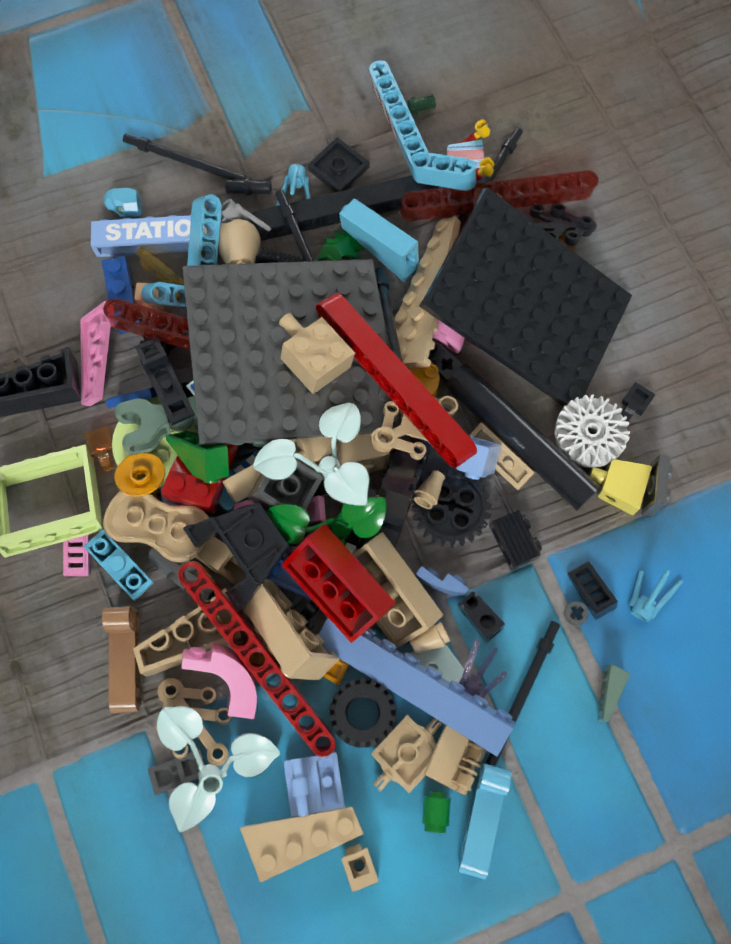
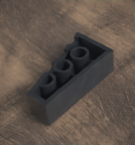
M63 348L61 353L52 357L46 355L40 358V362L28 367L26 364L17 367V370L11 374H1L0 417L81 401L77 360L70 348Z

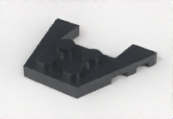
M262 503L246 506L227 514L183 527V530L197 548L219 533L246 574V578L225 592L237 612H242L290 547Z

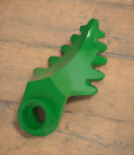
M342 228L343 233L338 231L333 233L335 239L325 238L326 244L323 245L316 261H339L344 257L359 258L360 255L355 250L363 251L365 248Z

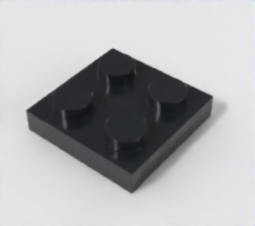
M337 137L307 167L309 172L333 191L340 192L347 190L369 169L370 162Z

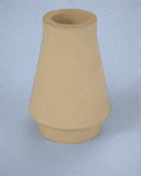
M433 470L415 491L414 501L426 509H431L433 505H437L445 476L441 472Z
M441 622L434 624L430 629L410 640V643L415 653L419 654L445 647L446 643L451 640Z

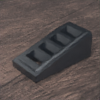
M589 561L567 573L595 620L617 608V599ZM589 572V577L582 581L578 580L579 577ZM593 581L595 582L594 586L585 590L584 587ZM600 590L601 594L594 598L590 597V595ZM603 600H606L605 603L597 607L596 604L600 603Z

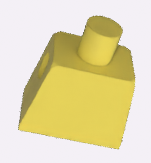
M611 460L605 470L593 467L589 476L596 483L601 484L598 492L600 499L628 514L634 515L641 507L652 466Z

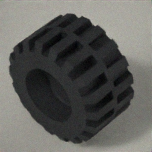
M352 680L348 684L341 686L340 690L333 696L329 709L330 722L334 732L345 743L358 748H368L381 743L392 731L396 720V706L391 693L386 690L387 688L374 680ZM361 697L371 699L377 705L379 711L378 720L375 725L366 730L353 727L347 717V710L351 702Z

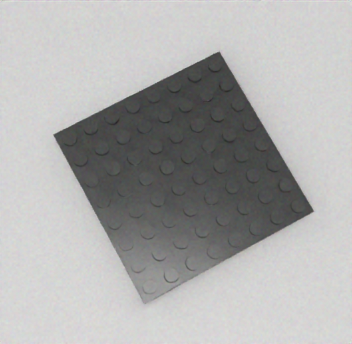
M373 259L183 266L200 446L325 437L319 428L321 416L328 409L345 403H354L360 412L361 426L358 434H370L377 428L382 427L385 416L383 408L388 401L392 400L355 358H353L351 368L314 394L280 359L283 343L292 338L279 325L281 318L291 313L300 325L306 328L320 319L316 312V304L337 292L350 303L388 346ZM392 407L387 408L388 411L395 412ZM400 409L393 420L392 429L401 425Z

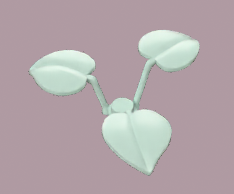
M354 403L337 405L325 411L321 416L319 428L325 437L332 438V456L324 457L319 465L299 453L295 454L296 446L293 441L277 439L269 442L259 451L253 464L254 470L267 478L281 480L294 473L297 467L296 459H300L314 468L316 472L322 473L325 478L324 487L332 498L350 505H367L369 475L366 468L356 462H347L341 466L336 449L337 439L341 442H350L360 430L361 416L357 406Z
M185 706L163 708L157 719V730L160 740L167 748L174 751L183 749L188 743L200 770L198 786L194 783L186 782L177 786L170 795L169 807L178 831L181 833L192 828L212 811L216 800L215 794L222 789V778L226 777V772L231 762H233L234 770L239 775L244 777L256 776L267 769L271 762L280 755L276 745L262 735L246 733L240 735L231 743L233 756L228 757L222 770L213 764L204 765L192 740L202 732L203 722L199 713Z

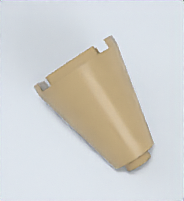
M233 219L232 222L221 224L218 253L225 265L254 264L261 244L260 235L256 227L247 220Z

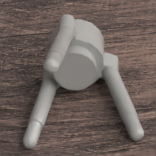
M232 199L226 200L221 205V215L223 217L220 221L222 223L232 222L233 219H242L250 222V219L267 231L271 230L270 226L246 211L239 203L236 204Z

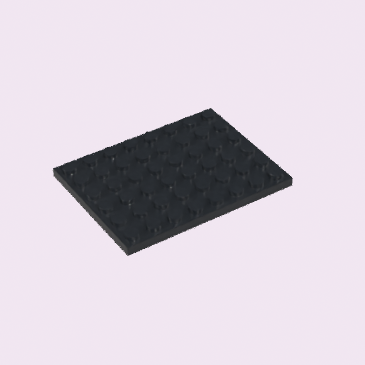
M485 188L419 307L562 406H567L576 397L579 399L584 397L632 295L489 188Z

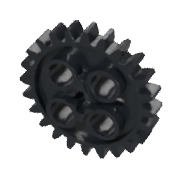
M449 467L447 474H444L439 469L438 471L445 476L441 489H445L448 492V496L439 497L437 505H433L431 509L423 508L418 504L412 505L411 511L418 512L413 515L412 519L413 521L420 520L417 530L425 528L423 537L429 534L433 535L431 543L441 539L442 547L446 541H449L451 548H454L456 541H459L460 545L464 546L465 538L472 543L474 541L473 533L481 536L482 531L479 527L486 528L488 525L483 519H490L491 514L486 512V510L491 509L492 504L485 503L490 498V494H482L486 486L478 487L477 483L479 480H470V478L462 476V471L458 470L456 474H453L451 467ZM467 494L472 498V502L464 503L460 500L459 496ZM449 503L454 504L453 511L448 510ZM465 510H472L473 513L469 514ZM434 511L440 512L443 519L435 521L430 517V514ZM462 517L466 520L467 525L460 527L455 524L454 519Z

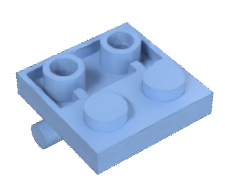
M337 752L331 753L326 757L311 756L284 761L291 817L345 808Z

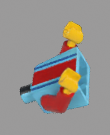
M481 119L475 124L477 132H472L465 140L457 144L447 146L448 156L467 158L474 162L476 170L475 186H484L485 176H491L494 167L490 157L484 158L483 142L479 138L488 137L490 129L487 122Z

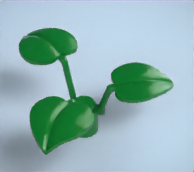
M367 496V505L344 503L342 511L335 519L329 518L328 521L313 527H307L311 521L309 513L297 505L277 504L271 506L267 512L288 543L301 542L305 538L306 532L316 531L325 524L326 526L331 525L332 532L335 536L340 537V541L344 545L352 529L361 538L372 537L380 530L386 515V498Z

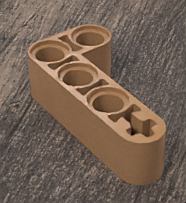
M132 606L104 608L102 612V625L104 631L109 633L110 713L139 712L141 705L140 671L133 648L140 644L139 612Z

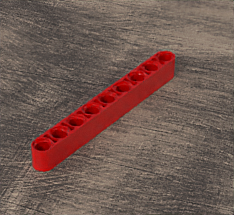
M337 292L316 304V312L319 318L322 317L355 352L354 358L451 467L457 468L477 454V447L473 440L340 293Z
M196 561L185 563L178 572L181 584L310 749L320 757L330 755L334 751L335 740L332 731L294 682L282 673L279 663L269 653L240 613L237 612L205 568ZM187 567H195L198 570L199 576L197 580L190 581L185 577L184 572ZM202 589H212L215 592V599L211 602L204 601L201 597ZM226 609L230 611L232 619L226 623L221 622L217 617L219 610ZM239 630L245 631L248 634V640L245 643H237L234 640L233 634ZM254 652H261L265 660L260 664H254L250 660V655ZM271 673H277L280 675L281 681L276 685H271L267 682L266 677ZM287 694H293L297 697V702L290 706L284 704L282 700ZM304 715H309L314 720L311 725L303 726L299 723L300 718ZM321 736H326L330 739L329 743L324 747H320L315 743Z

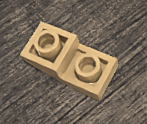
M253 465L222 481L234 504L249 496L261 475L260 472L254 470Z

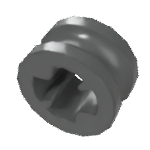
M572 602L566 607L564 617L569 624L579 626L587 620L588 609L581 602ZM576 607V610L578 608L582 610L581 620H577V617L575 619L570 617L572 613L571 608Z

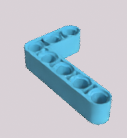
M213 194L198 197L193 201L187 266L217 265L221 202ZM205 202L208 204V211L205 208ZM203 225L207 229L206 235L203 232ZM201 249L205 252L204 258L201 255ZM156 282L148 283L142 288L141 296L147 304L169 308L180 307L182 310L186 307L185 288L183 285ZM155 288L158 290L159 293L157 299L153 295V291ZM176 292L180 294L179 302L176 300Z

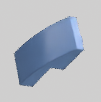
M421 566L415 575L423 585L447 595L464 597L469 590L466 587L467 583L457 575L451 576L448 573L445 579L441 581L439 579L440 575L429 567L426 570Z

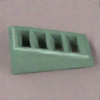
M612 664L607 665L604 669L598 721L602 723L610 721L630 676L628 672Z

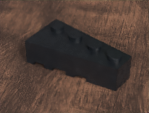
M404 435L402 440L413 444L421 442L425 445L426 453L424 457L416 460L410 456V453L394 448L393 452L396 453L394 456H390L387 465L388 471L382 476L379 493L376 492L375 497L386 498L384 522L402 528L432 446L428 441ZM414 448L416 453H422L420 449Z

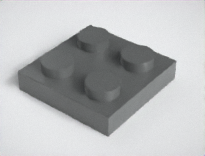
M660 454L650 464L652 469L643 496V516L652 517L665 504H668L671 491L667 488L668 480L672 476L673 466L669 465L670 456Z

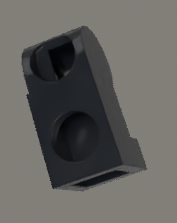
M471 592L457 604L461 613L470 621V624L476 629L486 644L504 629L505 623L475 592Z

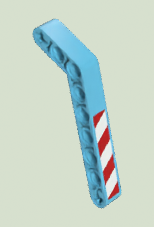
M382 60L373 62L369 67L372 86L413 179L422 184L458 190L472 189L476 185L474 162L467 158L429 153L389 65Z

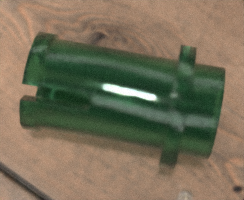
M430 94L419 98L411 97V100L407 101L410 113L417 115L420 111L436 108L435 96Z

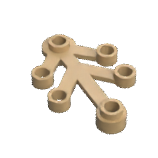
M444 396L439 400V404L442 407L448 408V414L453 417L458 409L457 401L451 396ZM388 401L383 408L385 416L382 427L374 430L371 435L372 446L380 452H389L395 448L410 453L413 459H422L426 453V447L423 443L416 442L413 444L399 438L408 435L427 441L426 438L404 413L401 425L392 429L393 420L397 416L399 408L393 401ZM392 407L395 412H390L387 408ZM379 438L386 439L387 443H382ZM414 448L420 449L422 453H416Z
M175 678L164 680L158 687V697L163 702V708L174 706L189 707L184 699L201 700L204 704H211L216 698V692L212 687H205L202 690L184 688L182 683ZM174 687L176 689L175 694L168 695L166 693L167 688ZM207 691L213 694L210 700L203 698V694ZM189 707L196 710L202 720L215 721L220 725H226L231 720V716H228V719L225 721L220 720L218 717L221 712L227 713V708L210 710ZM203 726L198 738L208 750L207 760L210 764L220 767L228 759V749L223 744H217ZM186 744L185 752L181 755L176 754L172 750L173 756L178 759L184 758L188 753V746ZM215 750L223 752V756L220 759L213 757Z

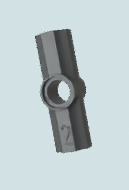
M152 548L146 560L165 573L166 577L174 584L185 590V587L178 578V572L189 561H170L163 557L155 548ZM187 567L185 569V577L188 580L195 581L198 579L199 572L195 567ZM204 588L201 591V597L204 601H209L215 597V592L210 588Z

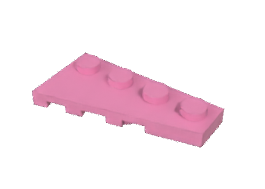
M107 301L102 302L80 319L81 405L92 406L102 400L104 394L113 303Z

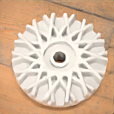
M593 394L589 398L587 395L582 399L576 397L574 401L571 400L567 406L565 405L556 420L554 428L555 440L559 449L574 463L591 468L608 465L611 460H616L626 448V443L630 438L628 436L630 431L627 430L629 422L626 421L627 416L623 417L621 415L622 408L616 409V403L614 405L609 404V398L603 401V396H600L599 399L593 398Z

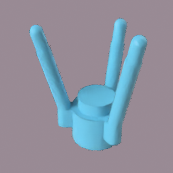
M300 164L289 166L288 175L285 176L282 187L285 194L288 185L291 186V195H294L295 188H301L303 185L305 198H310L309 178L305 176V167Z
M642 570L639 571L633 597L629 603V606L632 607L630 613L645 622L654 619L658 611L683 584V580H678L655 606L656 602L654 600L666 582L670 570H665L650 597L642 595L641 599H638L644 572Z

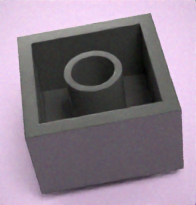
M296 460V470L285 479L274 480L261 474L248 498L255 503H262L266 510L277 504H293L306 510L323 476Z

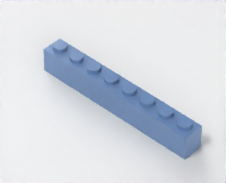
M327 618L319 633L320 637L325 641L322 645L325 650L330 653L334 652L341 660L495 756L499 755L516 724L510 714L501 709L496 711L488 706V701L479 695H474L473 697L464 691L465 687L453 680L451 682L441 677L442 673L430 666L426 668L419 664V659L410 653L403 654L396 650L397 646L386 639L380 640L373 636L374 632L371 629L366 630L351 644L332 621Z

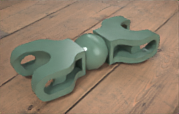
M195 396L188 397L195 416L173 426L162 404H151L147 400L140 398L118 404L115 408V416L122 424L140 425L137 430L124 436L122 441L123 450L131 455L150 452L159 445L166 435L171 434L170 429L176 432H183L190 429L193 424L195 429H198Z

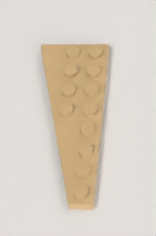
M456 216L442 219L436 224L433 236L427 244V249L419 262L416 274L411 280L408 292L404 296L399 312L394 318L402 360L408 369L429 367L431 364L428 357L430 350L434 349L435 342L432 338L433 333L438 331L439 324L436 322L437 319L419 306L458 236L461 222ZM387 335L386 337H387L388 347L390 348L389 340H388V335Z

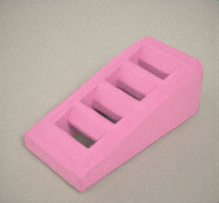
M93 534L63 542V576H90L91 554L84 547H73V543H83V546H85L93 538ZM72 553H83V557H72ZM71 563H83V567L71 568Z

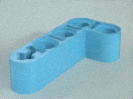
M480 764L481 768L478 770L458 872L486 879L504 796L508 794L512 772L488 764Z

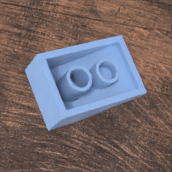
M469 436L477 447V454L456 469L465 472L466 477L476 480L495 473L502 445Z

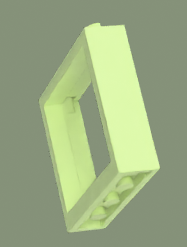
M86 444L0 467V553L4 558L97 533L102 529L104 530L94 459ZM84 466L90 512L10 533L7 486Z

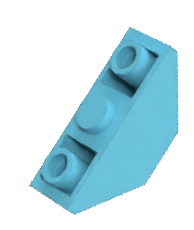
M103 529L83 546L134 601L154 584L139 565Z

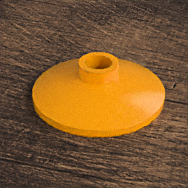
M140 453L130 455L116 468L115 483L119 490L126 495L135 497L145 496L154 492L162 484L165 478V467L162 461L153 454Z

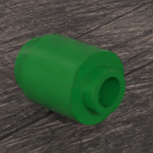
M430 791L429 796H424L422 824H425L424 831L446 833V826H449L451 799L445 798V792Z

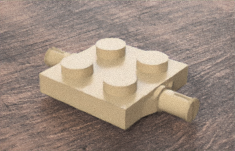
M407 715L371 753L384 771L372 783L377 787L384 779L377 788L380 792L392 780L399 783L410 793L426 776L424 775L425 770L437 745L432 735L443 725L441 721L432 728L438 721V719L433 718L424 728L417 725Z

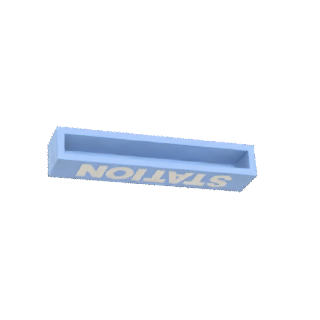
M170 215L156 218L149 216L140 219L124 218L122 220L102 219L100 221H91V247L97 257L188 252L191 215ZM203 225V232L206 235L207 229Z

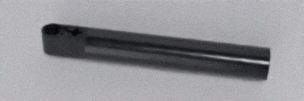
M432 338L437 352L433 356H429L428 359L438 367L439 376L446 382L445 387L578 511L600 489V486L468 363L462 364L442 344ZM442 361H443L447 366L452 365V369H451V370H449V369H445V370H444Z

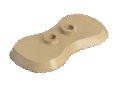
M120 491L111 500L105 512L103 527L107 535L115 541L145 543L155 548L163 557L170 561L186 562L195 558L203 549L205 543L199 548L195 547L183 530V527L209 519V517L198 507L168 505L159 501L151 493L135 497Z

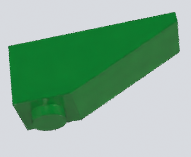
M190 431L166 435V441L193 476L204 480L205 483H216L220 478L229 476L227 446L223 444L200 446L199 435Z

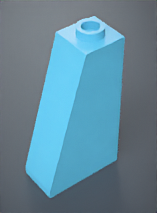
M355 198L342 208L339 213L342 228L405 283L419 267L418 241Z

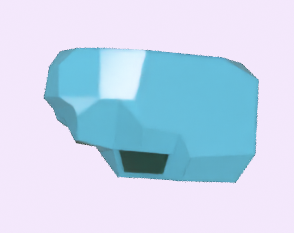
M114 188L105 193L103 202L111 212L117 213L120 217H139L141 215V198L137 190Z

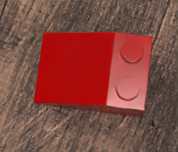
M223 444L227 446L230 472L238 445ZM177 456L169 470L161 494L168 502L195 506L206 513L214 515L224 489L222 481L226 480L227 477L220 478L216 483H205L204 480L193 476L179 456Z

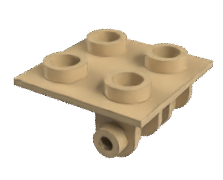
M445 725L424 775L466 796L467 791H471L474 781L472 775H478V773L474 772L475 768H481V765L477 763L482 762L487 750Z

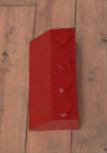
M325 524L310 534L281 564L351 644L396 604Z

